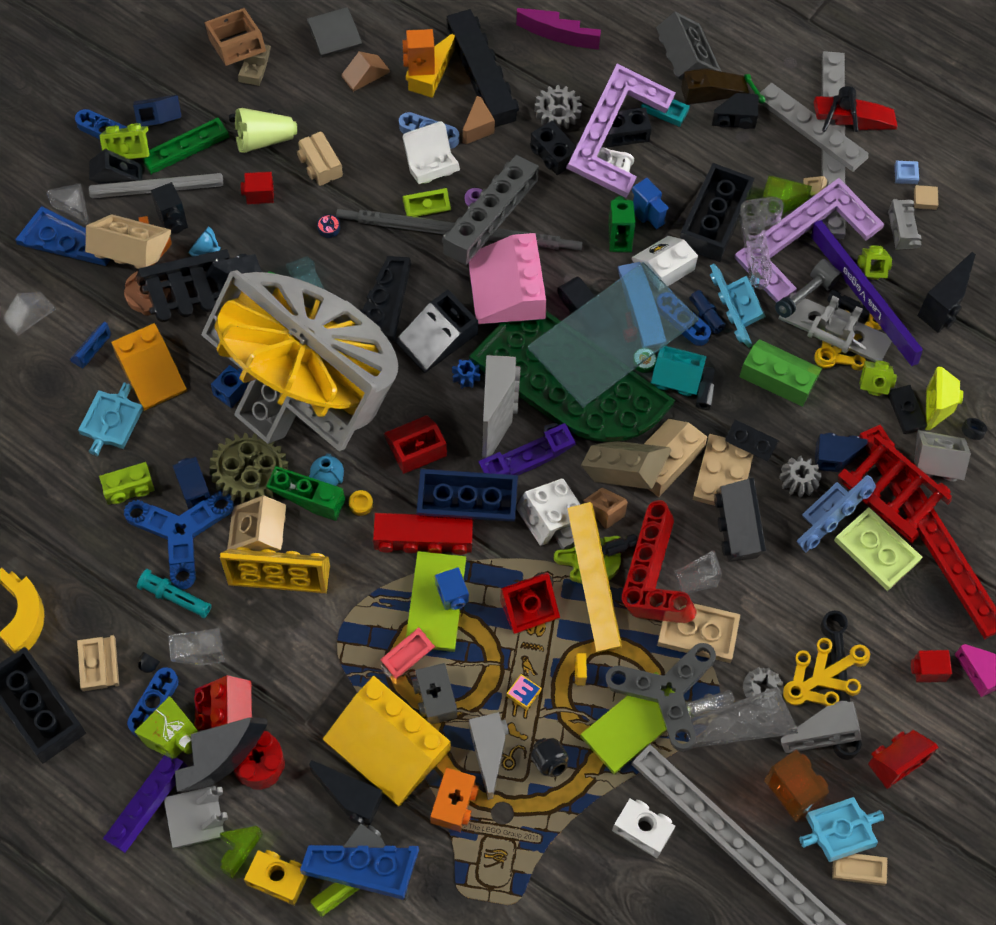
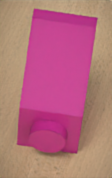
M967 644L960 646L955 656L980 696L983 697L995 691L996 654Z

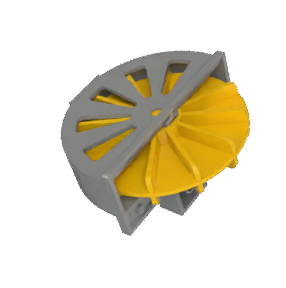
M238 270L231 271L201 334L217 348L220 356L228 357L243 370L239 379L243 383H250L234 416L267 444L284 438L297 415L338 451L344 450L354 431L370 423L376 416L398 373L396 353L377 324L348 301L308 282L279 274L263 272L241 274Z

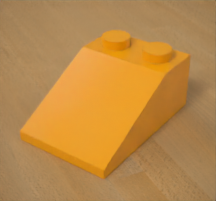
M155 323L111 342L115 355L144 411L187 392V388Z

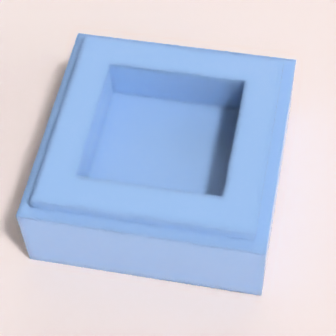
M896 161L894 165L895 183L918 184V162Z

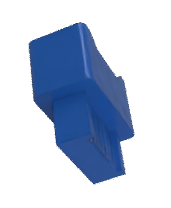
M645 178L632 187L634 214L642 223L648 220L658 229L665 224L666 211L669 207L661 200L662 192L648 178Z

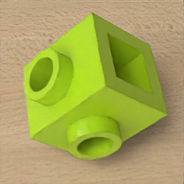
M869 246V249H862V255L858 256L857 266L867 279L879 280L880 278H888V270H891L892 257L882 246Z
M876 360L875 363L864 361L859 381L860 389L867 390L869 394L875 396L888 395L890 388L895 387L897 379L893 366H889L888 362Z

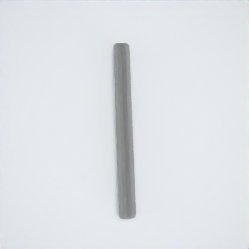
M221 173L97 184L89 186V194L91 198L151 193L152 189L170 182L173 183L176 190L223 186V175Z

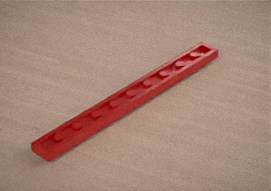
M881 424L859 435L861 439H868L865 449L869 455L878 447L874 444V436L876 434H879L882 438L884 436L888 437ZM885 453L875 465L883 476L896 461ZM903 468L888 484L895 497L914 479V476ZM919 487L901 506L909 519L926 502L927 497ZM933 508L917 525L919 536L984 639H987L996 634V606Z

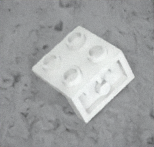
M559 479L524 492L516 509L539 545L542 546L550 541L556 530L570 525L567 508L580 505L565 480Z

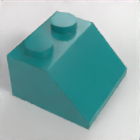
M661 345L651 383L656 384L655 386L659 389L668 390L671 388L678 390L682 395H697L707 356Z

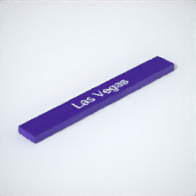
M823 221L814 222L811 238L831 264L842 272V278L911 367L919 364L923 351L922 347Z

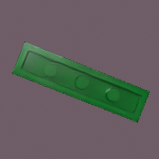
M217 117L150 149V155L141 158L150 175L229 138V133Z

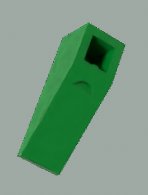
M275 466L266 485L267 489L313 514L337 521L345 503L343 488Z

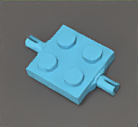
M123 383L118 394H108L98 390L78 429L81 435L94 440L89 450L90 454L98 456L103 444L124 449L143 411L141 404L132 402L127 398L132 389L130 384Z
M854 797L807 812L806 819L812 828V833L799 837L800 844L805 848L817 843L822 848L829 862L876 847L878 841L871 825L884 821V815L881 810L867 815L860 809Z

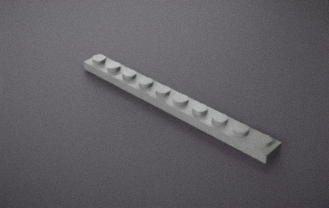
M823 51L822 96L834 97L839 94L840 88L845 87V53ZM831 119L829 125L845 136V125H836L835 119ZM822 150L821 176L827 179L826 187L838 178L845 183V166ZM835 210L822 221L835 238L844 239L845 219Z
M649 744L632 762L633 767L804 925H846L653 746Z

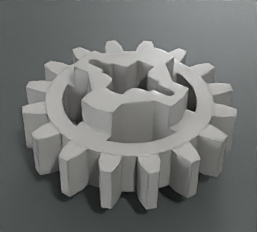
M559 85L554 90L549 86L547 92L542 90L540 96L536 97L534 112H536V118L541 119L542 125L553 120L559 128L564 125L568 129L569 123L575 125L576 119H580L582 111L580 96L575 97L574 90L568 92L567 86L563 90L560 89Z

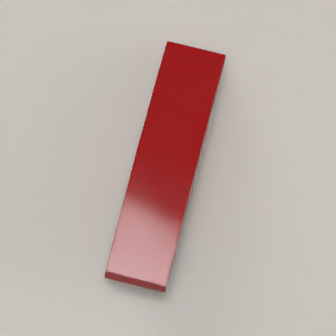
M816 96L813 101L817 120H825L832 106L833 97ZM856 99L858 130L897 129L894 109ZM838 104L832 116V119H835L836 125H853L851 110H844Z

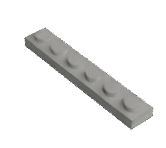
M772 82L760 92L766 99L761 105L852 172L868 159V152L831 125L828 126L826 132H823L824 120H817L816 114Z

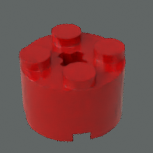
M268 731L263 732L252 751L234 770V774L240 783L252 789L261 790L271 787L279 780L285 767V759L278 740ZM260 757L261 762L255 763V758Z

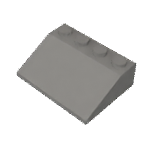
M486 355L482 459L493 455L512 424L513 414L518 412L520 366H516V357Z

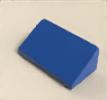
M103 322L91 333L70 358L72 363L82 369L89 363L111 336L108 323Z

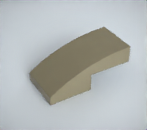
M265 45V52L244 59L238 74V82L260 86L271 50L270 45Z

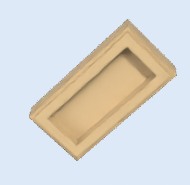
M853 854L833 861L832 879L885 886L887 884V857Z

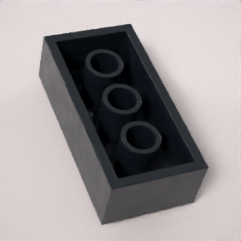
M712 163L681 231L680 239H684L696 254L721 262L751 194L755 178Z
M23 647L0 663V704L42 764L87 734L26 647Z

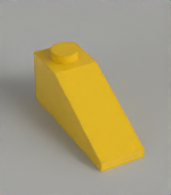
M450 34L434 46L435 74L409 76L407 71L405 79L408 81L409 91L433 98L455 50V35Z

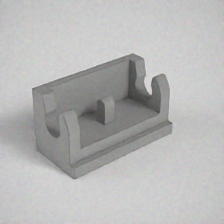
M893 199L888 210L896 250L921 247V235L917 231L914 207H905L914 206L913 200Z

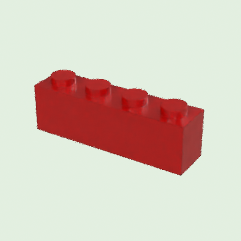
M375 513L374 550L385 553L392 552L393 550H403L406 553H416L417 551L439 554L442 552H452L456 555L472 553L473 519L417 514Z

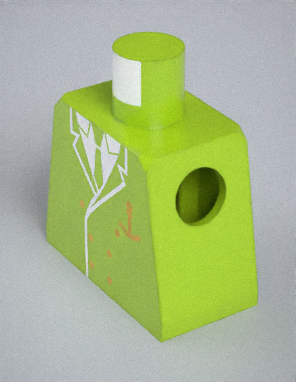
M169 696L134 732L145 746L174 759L182 751L186 754L193 753L191 734L197 733L198 730Z

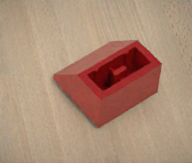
M427 415L384 433V437L403 474L447 456V443L437 424Z
M227 675L196 688L194 696V725L198 732L252 717L251 681Z

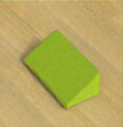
M447 188L402 196L406 216L417 217L451 210Z
M333 883L311 899V904L320 917H323L360 889Z

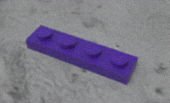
M164 755L103 839L111 846L126 853L175 786V770L188 766L178 758L171 759Z

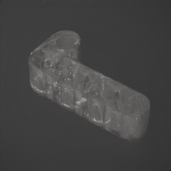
M777 197L747 200L742 203L740 208L739 221L751 284L757 289L766 288L771 281L772 265L765 227L777 225L782 220L784 204ZM768 210H775L777 212L771 213ZM746 213H753L754 215L748 216ZM752 232H753V233H757L758 235H757V236H752V235H750L749 233H752ZM756 252H757V253H761L762 255H761V256H755V255H753V253H756ZM759 268H761L762 275L758 272Z

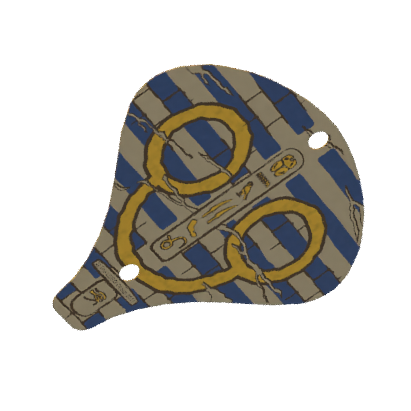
M497 558L466 561L464 582L469 593V602L460 608L455 652L431 650L398 679H395L380 659L406 638L415 573L375 590L350 611L339 629L337 655L342 669L357 693L375 676L419 715L418 703L422 701L420 694H415L412 679H416L415 670L442 663L446 665L457 707V718L431 724L450 741V751L425 779L435 797H437L446 768L476 776L475 785L479 786L476 800H470L468 810H472L468 825H463L461 832L449 829L454 849L456 887L467 898L505 905L518 902L526 891L535 865L550 843L570 821L595 800L640 773L632 766V762L640 754L614 775L583 741L580 735L627 696V694L616 693L608 688L606 674L610 668L624 666L649 673L657 672L659 675L664 676L687 653L657 646L662 621L632 616L622 601L624 588L609 582L622 647L599 653L596 652L583 584L570 579V572L574 568L542 560ZM540 572H548L553 578L554 584L552 588L560 618L514 634L500 602L501 588L532 578ZM577 653H586L587 679L585 686H576L575 657ZM696 655L697 660L701 662L708 661V658ZM713 666L683 695L686 704L690 708L689 715L696 737L710 725L719 707L720 687ZM619 673L611 678V681L616 685H621L626 680V677ZM521 674L542 688L528 710H525L506 697V693ZM435 691L430 692L433 698L438 697V695L435 694ZM499 712L501 720H506L509 734L505 735V745L493 799L488 800L469 730V719ZM667 731L650 744L664 758L677 752V749H674L670 743ZM681 732L676 735L675 739L677 742L685 744L689 742L690 735ZM542 738L557 739L569 755L567 769L557 777L543 776L531 760L534 744ZM455 796L452 804L456 805L460 801V797ZM506 802L512 806L514 817L509 823L498 824L492 819L491 810L496 803Z

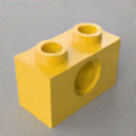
M258 850L244 878L246 885L295 906L308 878L307 875H303L300 872L302 864L294 860H290L289 863L280 860L281 856L270 850H266L265 853ZM276 870L284 872V877L279 881L270 879L271 874Z

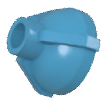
M209 226L188 253L191 256L211 253L221 249L218 246L213 230Z
M326 454L313 462L309 477L336 486L343 482L344 468L337 458L332 457L331 454ZM324 463L330 464L328 467L322 466Z

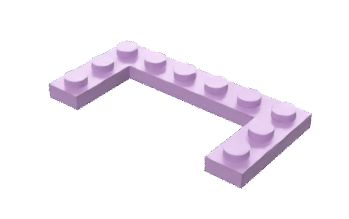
M616 64L566 169L627 198L637 176L598 158L597 155L626 94L666 114L676 92Z
M838 178L735 254V259L777 303L783 297L789 298L791 293H796L797 288L771 262L770 258L811 229L814 222L822 221L836 210L865 241L880 231L884 223Z

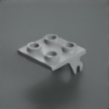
M216 786L168 796L164 799L173 849L225 837L223 823L228 819L226 812H220L218 801L219 796L223 794L222 787H217L216 790Z

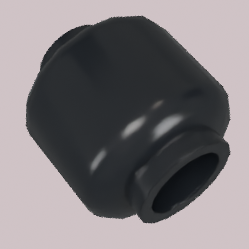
M542 738L534 744L531 760L543 776L557 777L567 769L569 755L557 739Z

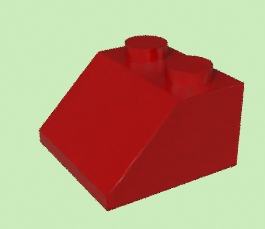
M915 730L910 731L908 734H905L903 731L891 740L893 744L887 748L882 745L871 753L873 758L868 765L886 789H888L926 763L939 747L935 742Z

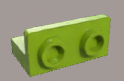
M135 123L121 129L117 125L106 127V130L99 135L102 151L107 149L128 159L148 157L150 155L146 132L149 131L148 126H141L140 123Z
M146 462L99 476L103 494L108 505L120 504L126 501V499L136 496L143 497L155 491Z

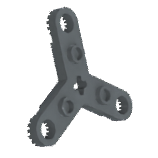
M707 643L696 644L664 676L624 666H614L606 674V684L613 692L657 702L671 745L677 751H689L695 745L696 734L683 695L714 665L716 652ZM707 651L710 659L705 662L697 660V652ZM615 674L624 675L626 677L625 682L621 685L614 684L611 678ZM667 686H672V691H674L675 693H670L669 696H665L664 691L661 689H666ZM685 732L690 735V740L685 744L677 742L675 737L678 733Z

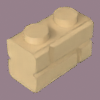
M320 131L298 142L299 150L297 155L301 163L306 162L308 166L306 167L307 173L311 180L315 179L318 185L321 186L330 182V180L333 181L342 177V165L323 132Z

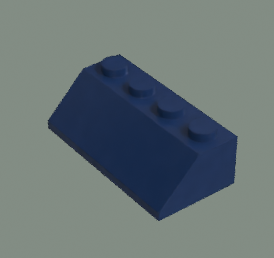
M420 469L417 515L515 522L518 475Z

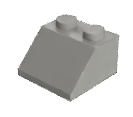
M918 430L914 465L929 477L937 475L942 476L948 481L964 480L971 455L965 438Z

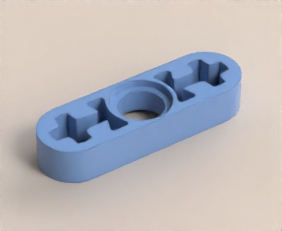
M407 112L399 118V129L405 134L438 121ZM445 124L447 136H453L448 140L450 149L455 148L459 144V131L455 127Z

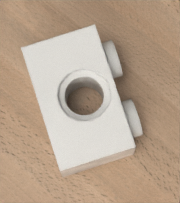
M630 798L616 820L612 831L655 858H658L673 833L675 825L664 814L659 813L657 815L650 811L646 803L640 800L634 801ZM646 821L651 825L652 829L650 831H642L638 823Z

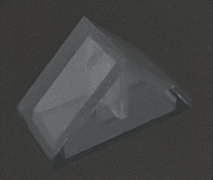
M81 183L50 189L46 192L52 207L88 225L90 221Z
M42 292L17 293L3 319L19 336L53 312L55 307Z
M711 551L676 570L675 575L680 591L688 594L718 587L722 572L715 551Z

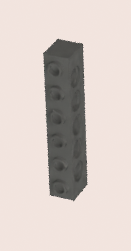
M515 155L510 162H506L502 172L494 176L489 187L481 191L479 198L475 203L472 202L469 205L464 216H460L451 231H447L442 239L443 254L467 265L536 184L539 166L518 155Z

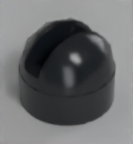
M142 652L137 663L141 671L150 673L157 668L160 661Z

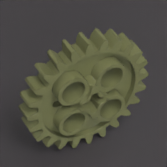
M244 433L241 439L237 434H234V441L225 438V445L219 443L218 450H213V458H210L209 474L211 475V482L216 483V490L223 489V496L232 494V501L237 497H241V503H244L246 498L253 500L263 495L272 498L273 491L267 489L266 485L275 466L288 469V461H286V453H281V446L274 447V442L267 444L263 439H257L256 433L253 434L252 438H248L247 433Z

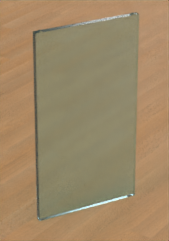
M642 262L528 345V349L575 398L579 405L584 407L698 322L699 318Z

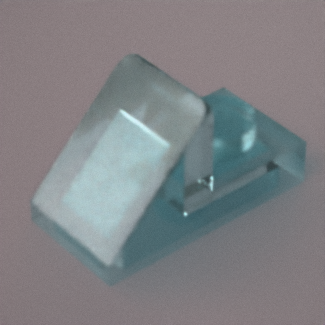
M308 256L286 264L292 278L324 289L315 271V263Z

